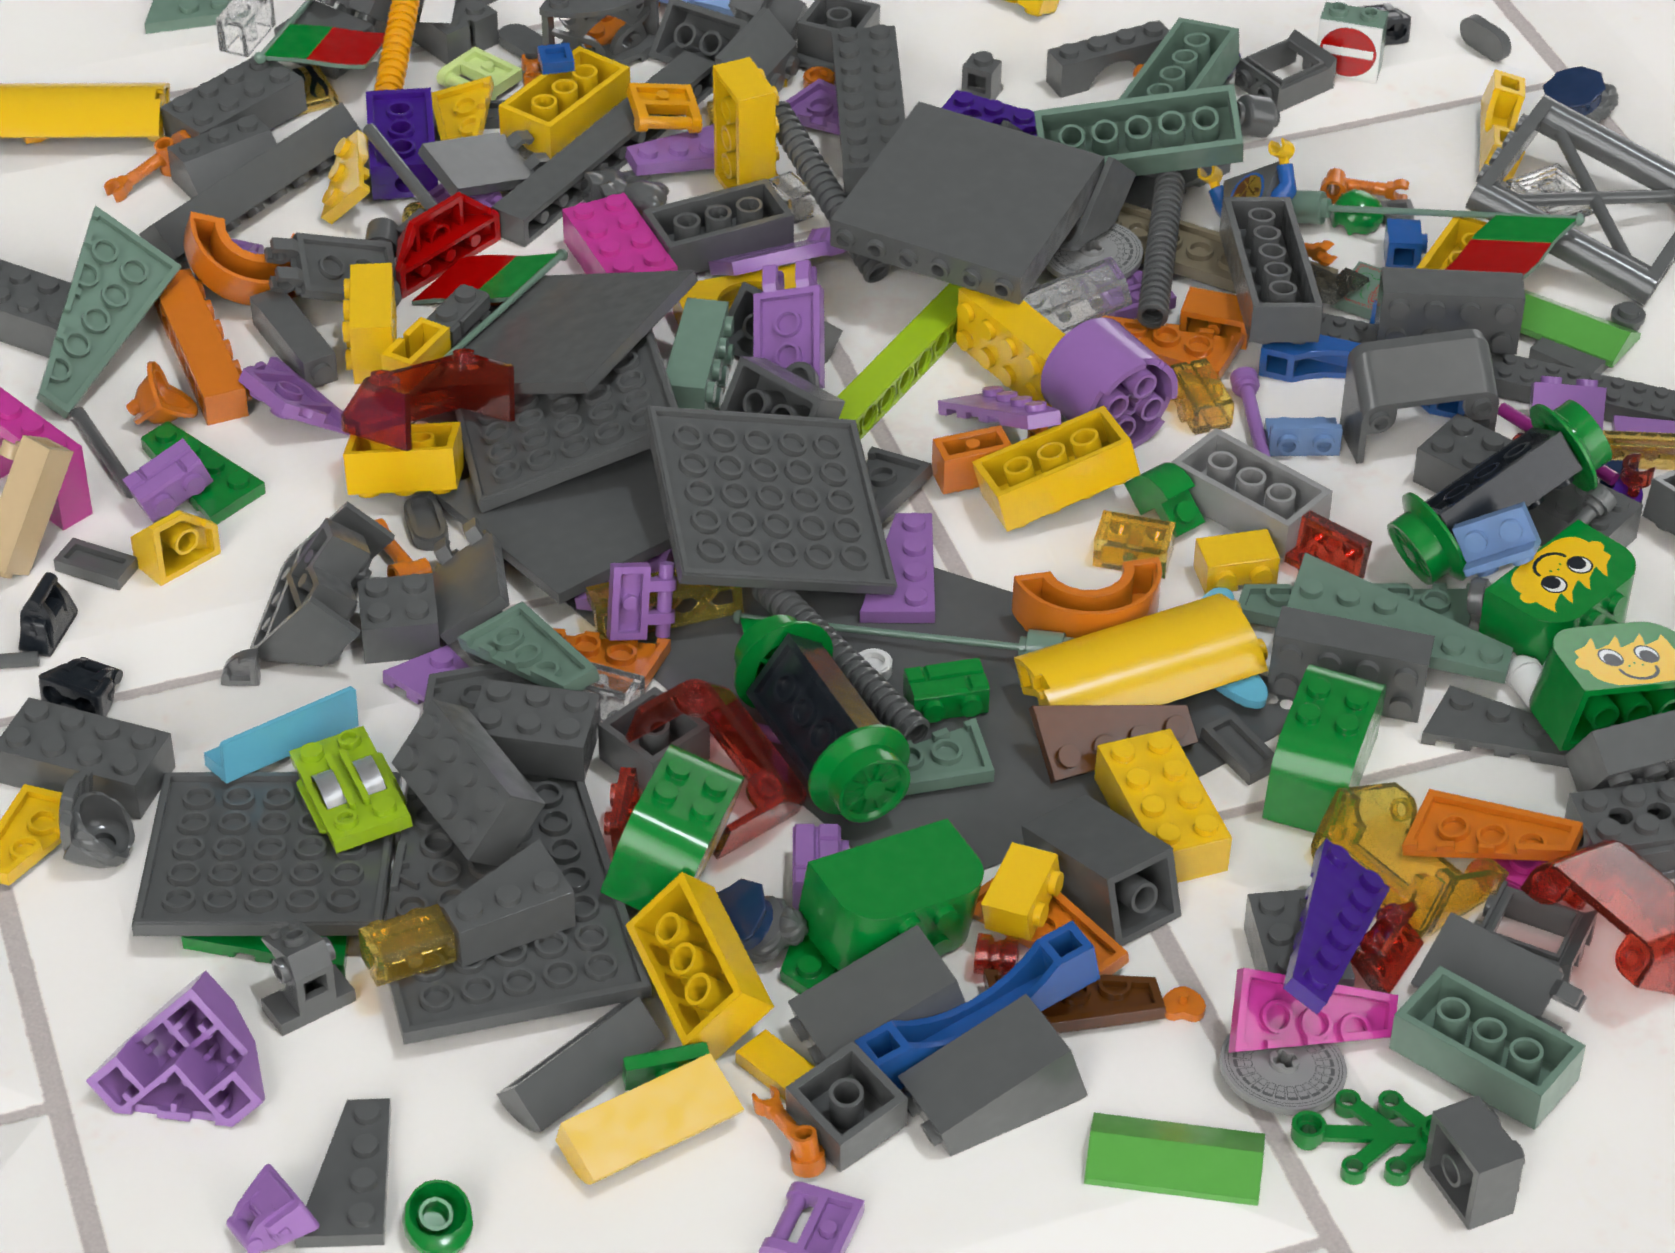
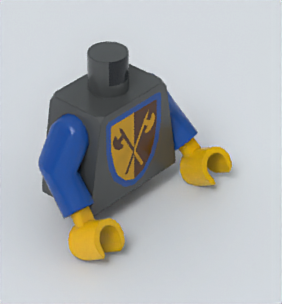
M1281 138V147L1278 142L1271 140L1268 144V151L1271 155L1279 158L1278 162L1224 180L1221 186L1220 181L1222 180L1223 172L1219 167L1211 166L1212 172L1209 176L1204 169L1198 168V177L1210 185L1211 190L1208 192L1214 209L1220 218L1223 197H1290L1291 200L1294 198L1297 188L1293 163H1289V159L1293 156L1295 147L1290 141Z

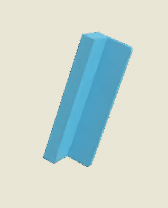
M349 686L222 741L219 747L204 753L205 766L227 784L289 757V751L359 726L356 689Z

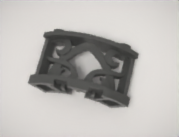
M545 0L539 8L542 20L543 45L555 44V37L563 40L561 43H569L571 51L581 46L626 66L627 63L637 59L640 62H644L650 58L648 55L659 28V0ZM607 15L626 22L617 31L611 43L602 46L598 40L586 35L591 28ZM554 17L559 18L563 26L570 31L567 32L554 28ZM584 44L590 45L592 48H586Z

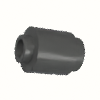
M375 218L367 225L365 240L391 242L395 259L397 240L399 238L396 228L399 226L389 218Z

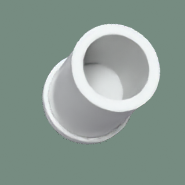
M1513 652L1506 682L1510 688L1516 691L1532 713L1529 699L1541 672L1542 665L1535 658L1527 655L1517 656Z

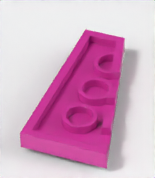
M1249 968L1237 969L1228 1053L1391 1037L1394 1014L1397 1012L1398 995L1337 984L1327 1004L1318 1014H1315L1283 989L1286 975Z

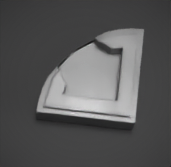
M258 648L242 650L232 655L224 665L221 685L259 686L261 672Z

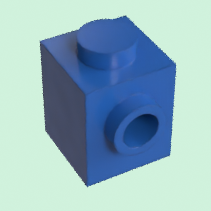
M1386 220L1383 243L1385 267L1416 268L1419 265L1421 254H1426L1428 235L1422 233L1421 220Z

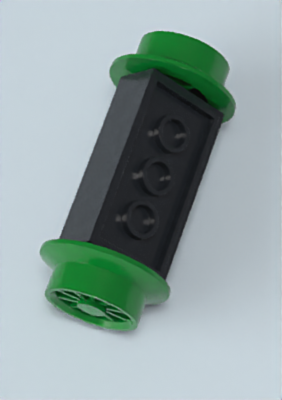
M1567 400L1554 410L1543 404H1535L1530 409V419L1533 426L1531 429L1428 500L1424 501L1411 492L1402 496L1404 513L1387 524V531L1395 549L1408 568L1427 585H1432V583H1435L1446 574L1459 581H1464L1468 578L1465 577L1463 572L1466 561L1452 531L1455 524L1525 502L1528 511L1532 510L1544 501L1543 496L1551 490H1560L1571 483L1586 492L1590 489L1595 490L1598 486L1596 470L1612 460V451L1602 429L1584 407L1573 400Z
M773 615L758 621L742 635L735 649L734 687L737 695L745 704L756 708L807 779L809 795L820 810L830 814L843 815L849 821L860 823L878 819L889 813L901 802L910 785V772L907 768L910 748L904 735L894 727L881 725L833 660L832 640L821 626L809 621H798L789 615Z

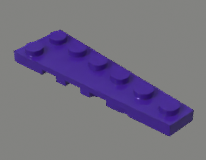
M1327 838L1315 852L1310 873L1312 882L1306 889L1305 894L1307 903L1306 907L1301 911L1299 919L1302 924L1299 932L1295 935L1294 951L1290 956L1283 985L1284 990L1315 1014H1318L1327 1004L1390 890V887L1383 882L1376 872L1364 868L1351 858L1346 849L1333 844Z

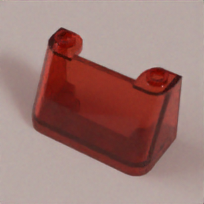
M1604 840L1541 864L1529 874L1520 889L1534 901L1543 905H1554L1560 901H1565L1577 910H1582L1586 903H1588L1626 935L1616 951L1615 963L1621 975L1636 988L1675 995V884L1627 844L1616 840Z

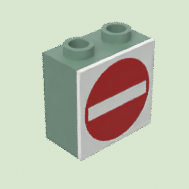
M1343 2L1325 3L1319 20L1317 45L1337 58L1335 77L1373 84L1377 83L1383 62L1389 12L1381 11L1374 7L1350 6Z

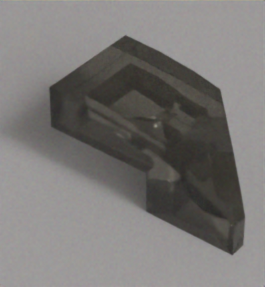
M1310 263L1322 303L1334 306L1363 288L1369 282V277L1346 267L1337 275Z

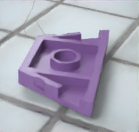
M270 357L268 364L260 361L255 366H248L242 370L238 381L250 390L249 394L253 398L263 401L271 408L270 412L279 418L297 420L346 435H350L352 428L357 425L356 421L278 357Z

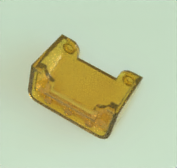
M1396 782L1338 788L1311 843L1312 857L1314 859L1316 850L1327 838L1333 844L1346 849L1351 858L1364 868L1376 872L1383 882L1390 887L1376 914L1404 937L1410 940H1418L1435 934L1441 930L1451 912L1462 917L1486 902L1490 893L1496 895L1503 881H1506L1510 872L1490 858H1477L1473 860L1463 873L1444 857L1403 856L1402 844L1417 815V805L1412 795Z

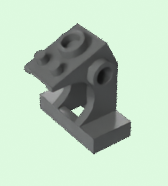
M292 919L288 922V926L281 929L273 928L269 931V935L262 937L263 943L276 959L271 963L274 974L281 984L285 983L286 985L285 988L261 999L262 1010L282 1036L356 1001L355 989L336 965L332 963V960L336 959V953L332 943L326 936L321 937L297 919Z

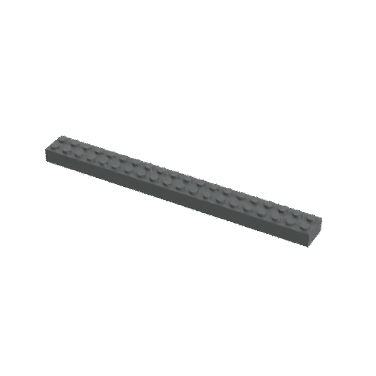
M1322 313L1320 334L1358 343L1376 341L1375 324ZM1491 353L1498 397L1530 404L1531 383L1540 382L1541 376L1561 377L1562 384L1576 385L1577 379L1597 380L1598 387L1607 388L1604 421L1612 422L1614 415L1675 421V390L1584 371L1578 368L1561 366L1556 363L1543 362L1533 358L1516 356L1514 354Z

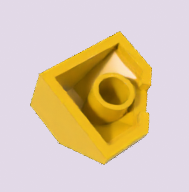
M181 510L168 515L130 537L133 556L137 557L139 569L160 586L221 553L218 525L213 521Z

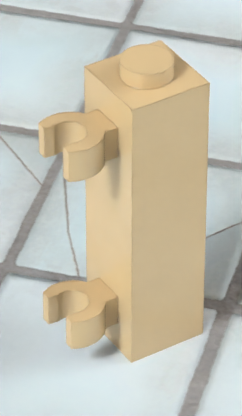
M23 435L21 441H16L15 444L3 439L0 447V455L13 460L0 497V577L11 579L13 574H30L74 453L48 438Z

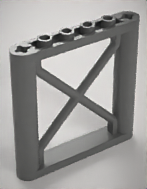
M1545 94L1529 115L1522 114L1514 131H1509L1501 148L1497 147L1493 153L1489 165L1485 164L1476 178L1478 183L1465 206L1470 211L1549 215L1535 206L1590 205L1612 248L1572 227L1555 243L1549 254L1644 306L1675 262V232L1653 265L1650 266L1631 255L1605 205L1671 203L1675 205V164ZM1541 133L1558 143L1583 192L1516 193L1501 185V182L1536 135ZM1577 150L1651 190L1598 191Z

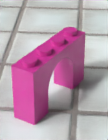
M0 387V447L3 439L15 444L16 441H21L23 435L48 438L74 452L49 519L64 531L93 514L82 446ZM0 455V479L9 474L13 464V460Z

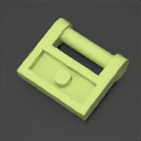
M475 46L443 66L437 74V82L444 87H453L470 82L460 77L459 75L461 74L472 80L491 76L494 83L491 100H496L497 96L523 80L521 68Z

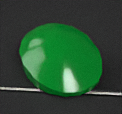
M446 1180L426 1181L412 1192L404 1204L401 1221L405 1236L410 1244L421 1253H457L470 1240L473 1230L472 1209L467 1195L459 1186Z

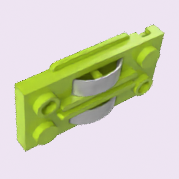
M364 726L348 729L340 734L317 742H310L289 751L292 765L297 770L299 780L296 782L297 788L318 831L321 834L327 833L336 853L413 827L410 813L405 806L407 803L406 797L383 754L376 751Z

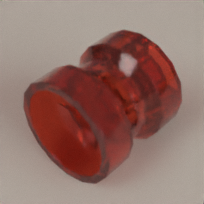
M978 933L973 972L975 974H983L984 969H999L1000 975H1006L1018 963L1020 938L1007 936L1005 939H999L997 942L992 934Z

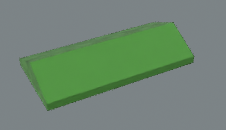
M1525 290L1526 299L1520 333L1538 340L1543 337L1605 360V365L1611 368L1640 339V332Z
M1094 1112L1084 1184L1258 1206L1265 1134Z

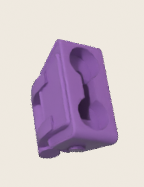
M266 1164L238 1201L232 1216L226 1222L228 1229L248 1253H260L261 1251L274 1249L309 1234L320 1226L306 1205L271 1164Z

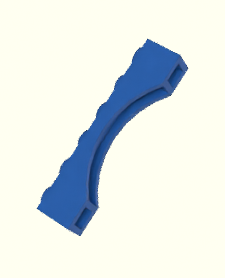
M1320 334L1319 342H1306L1304 344L1272 342L1270 344H1263L1260 353L1258 375L1291 383L1307 379L1345 378L1349 353L1361 343ZM1463 401L1421 406L1429 414L1452 418L1457 413L1464 417L1466 415L1463 410Z
M1070 921L1037 939L1025 956L1004 977L970 1001L949 1011L927 1018L908 1021L891 1020L854 1040V1042L901 1090L903 1088L898 1079L900 1074L1021 996L1027 994L1037 1008L1043 1011L1099 980L1100 974L1095 948L1077 925Z

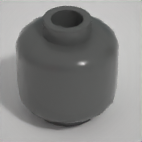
M1244 94L1237 100L1242 136L1265 138L1278 126L1280 112L1271 97Z

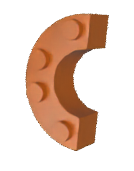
M190 212L183 240L187 261L197 278L222 298L251 306L250 296L270 290L269 278L276 276L275 269L277 266L291 267L290 261L282 265L265 262L264 254H255L239 247L231 240L226 231L225 218ZM295 290L287 293L291 299L298 296Z
M1155 557L1125 561L1122 564L1120 580L1109 587L1098 590H1082L1069 587L1058 581L1050 571L1014 576L1012 613L1027 632L1029 629L1066 633V637L1073 638L1157 613L1162 577L1160 559Z

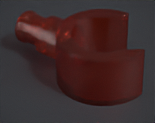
M1641 453L1629 454L1622 462L1620 479L1627 485V494L1630 497L1639 496L1640 490L1650 486L1654 477L1656 467L1646 471H1635L1639 467Z

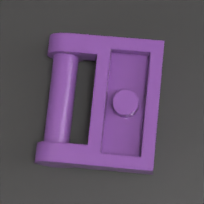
M793 1182L786 1194L788 1202L771 1236L764 1239L759 1253H845L863 1216L865 1200L805 1182ZM809 1206L814 1207L798 1242L788 1241L803 1209H807Z

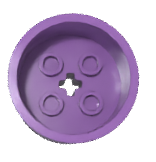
M1100 317L1079 324L1056 344L1043 367L1041 391L1044 399L1053 408L1059 409L1061 415L1067 420H1071L1104 405L1131 439L1133 449L1150 439L1164 424L1165 421L1161 417L1168 407L1170 399L1177 398L1178 380L1175 372L1169 365L1119 322L1111 318Z

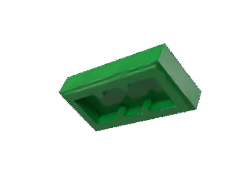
M707 1042L626 1056L623 1058L622 1080L625 1091L632 1090L709 1054Z

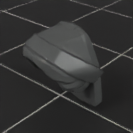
M80 770L79 773H74L72 778H68L63 788L59 808L60 838L65 852L63 859L75 864L95 868L117 867L124 863L135 841V832L129 813L116 799L110 798L102 792L93 791V770Z

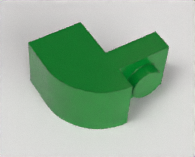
M1164 462L1124 483L1140 515L1155 509L1171 540L1205 523L1199 508L1189 492V489L1195 486L1194 482L1182 468L1174 463Z

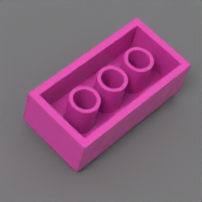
M625 193L609 195L606 198L579 203L562 209L564 243L586 274L678 271V266Z

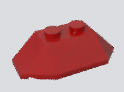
M457 192L411 219L397 240L395 272L402 299L440 277L460 258L475 256L500 241L499 212L461 192Z

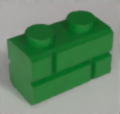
M980 658L904 668L903 696L930 723L962 716L974 717L989 712L990 687Z

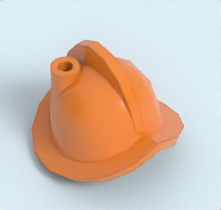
M149 361L147 363L148 375L137 387L135 398L126 405L127 410L132 415H135L133 421L137 425L145 420L153 424H163L167 421L172 422L179 417L194 418L197 416L198 406L194 400L183 391L170 385L159 364L155 361Z

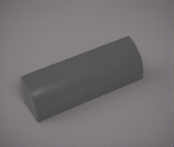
M635 997L618 1004L496 1095L506 1110L521 1125L529 1130L542 1132L621 1073L623 1058L647 1053L666 1038L640 997Z

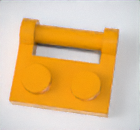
M628 83L626 94L634 116L636 132H647L648 129L688 130L689 133H701L702 116L691 84ZM650 114H657V115H674V116H648V115H650Z

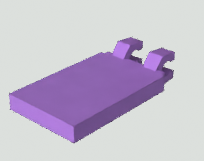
M830 227L814 228L811 230L807 240L709 261L711 275L736 276L762 270L763 266L776 264L780 266L820 256H834L847 251L830 246Z
M810 260L796 261V288L785 289L784 273L778 271V266L776 264L763 266V292L753 294V357L766 358L784 369L795 362H806L817 371L820 388H825L824 289L820 284L817 285V268L811 266Z

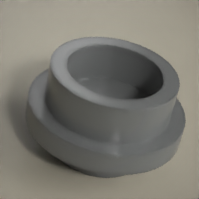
M1634 302L1617 304L1611 310L1613 323L1637 331L1645 322V311Z

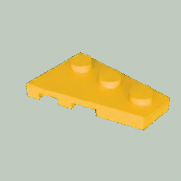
M491 76L431 93L432 107L441 141L483 135L494 88Z
M358 129L348 138L343 137L334 149L336 158L334 165L328 173L330 182L322 198L324 207L321 218L330 224L337 221L370 193V186L364 183V180L366 181L369 177V169L364 167L369 158L368 137Z
M24 784L0 820V884L10 886L61 844L59 830L61 792Z

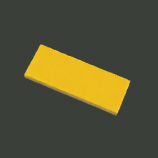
M709 1053L561 1122L555 1141L575 1174L584 1183L591 1185L742 1113L744 1108L713 1056Z

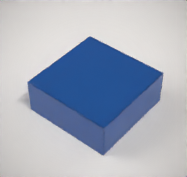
M569 43L537 46L538 60L543 75L575 71L574 58Z

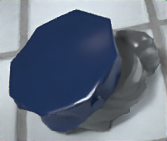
M1583 66L1557 71L1542 86L1545 95L1597 123L1606 119L1618 105L1617 88L1612 84L1604 83L1601 72Z
M741 878L729 887L717 892L752 963L766 962L776 958L783 949L799 945L809 933L807 919L798 909L792 910L790 906L786 905L784 899L764 896L763 884Z

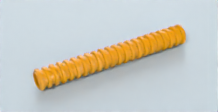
M391 0L374 91L403 89L420 0Z

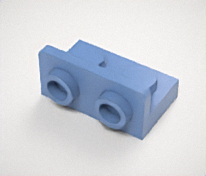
M1336 417L1265 418L1264 431L1271 456H1340L1343 429L1341 424H1337Z
M1525 502L1457 523L1452 528L1466 561L1463 568L1465 577L1475 574L1478 577H1486L1498 571L1499 567L1512 563L1513 566H1520L1534 559V555L1541 544V539Z

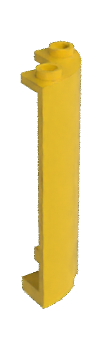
M0 83V138L147 137L151 142H156L164 137L160 107L170 102V83Z
M1220 593L1014 657L1023 694L1037 697L1039 705H1164L1268 671L1265 661L1268 659V651L1264 641L1261 638L1257 639L1249 621L1243 614L1239 602L1235 599L1231 600Z

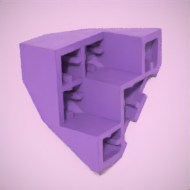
M206 970L141 1025L86 1080L88 1085L114 1113L132 1115L133 1112L157 1114V1118L190 1122L191 1119L215 1121V1125L228 1127L236 1125L265 1100L255 1040L233 999Z

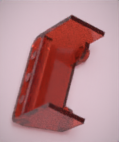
M456 349L453 351V355L392 371H372L370 373L371 376L366 377L342 412L341 430L348 434L409 451L412 450L411 422L463 408L507 422L515 421L514 365L475 355L472 349Z
M689 679L637 708L625 736L629 743L683 713L691 717H699L710 725V733L748 781L746 796L755 809L726 826L713 852L717 860L786 821L801 810L806 800L804 785L735 694L726 686L701 679Z

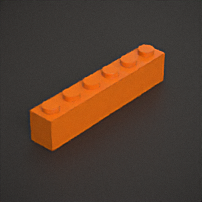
M190 268L182 269L155 302L154 307L207 426L249 416L247 401H251L252 396L249 394L250 390L238 381L242 370L238 359L232 360L233 351L229 339L223 340L224 333L219 319L214 320V309L211 300H206L203 283L200 280H195Z

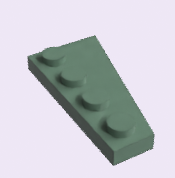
M523 601L457 637L462 650L540 686L583 691L586 687L600 680L597 668Z
M976 717L963 721L962 728L951 732L947 728L932 732L931 738L916 744H913L911 740L908 741L910 758L907 768L911 779L906 795L994 782L995 770Z

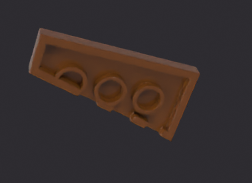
M984 969L983 981L986 990L1005 976L998 975L999 969ZM1102 974L1099 980L1041 1011V1013L1059 1034L1165 1019L1166 1007L1156 977Z

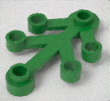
M1343 1089L1336 1094L1334 1111L1343 1118L1356 1117L1365 1125H1326L1325 1119L1319 1113L1309 1110L1298 1112L1293 1117L1290 1136L1295 1145L1302 1150L1316 1149L1322 1142L1369 1143L1357 1154L1347 1156L1342 1160L1340 1177L1349 1185L1362 1184L1366 1179L1367 1169L1397 1144H1413L1400 1157H1391L1385 1163L1383 1174L1385 1181L1393 1186H1403L1410 1179L1411 1169L1425 1159L1432 1114L1427 1117L1406 1103L1403 1096L1397 1091L1386 1090L1380 1093L1376 1111L1363 1102L1356 1091ZM1343 1102H1349L1353 1105H1345ZM1386 1103H1391L1395 1106H1388ZM1399 1117L1410 1127L1396 1126L1388 1119ZM1354 1168L1359 1170V1172H1352L1348 1169ZM1397 1169L1403 1173H1395L1392 1170Z

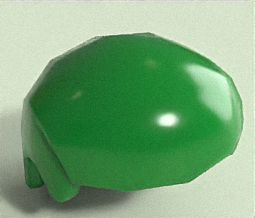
M1358 189L1341 194L1334 204L1383 207L1381 202L1372 194ZM1332 212L1330 216L1333 228L1342 225L1345 227L1348 235L1354 233L1365 235L1378 230L1384 219V214Z

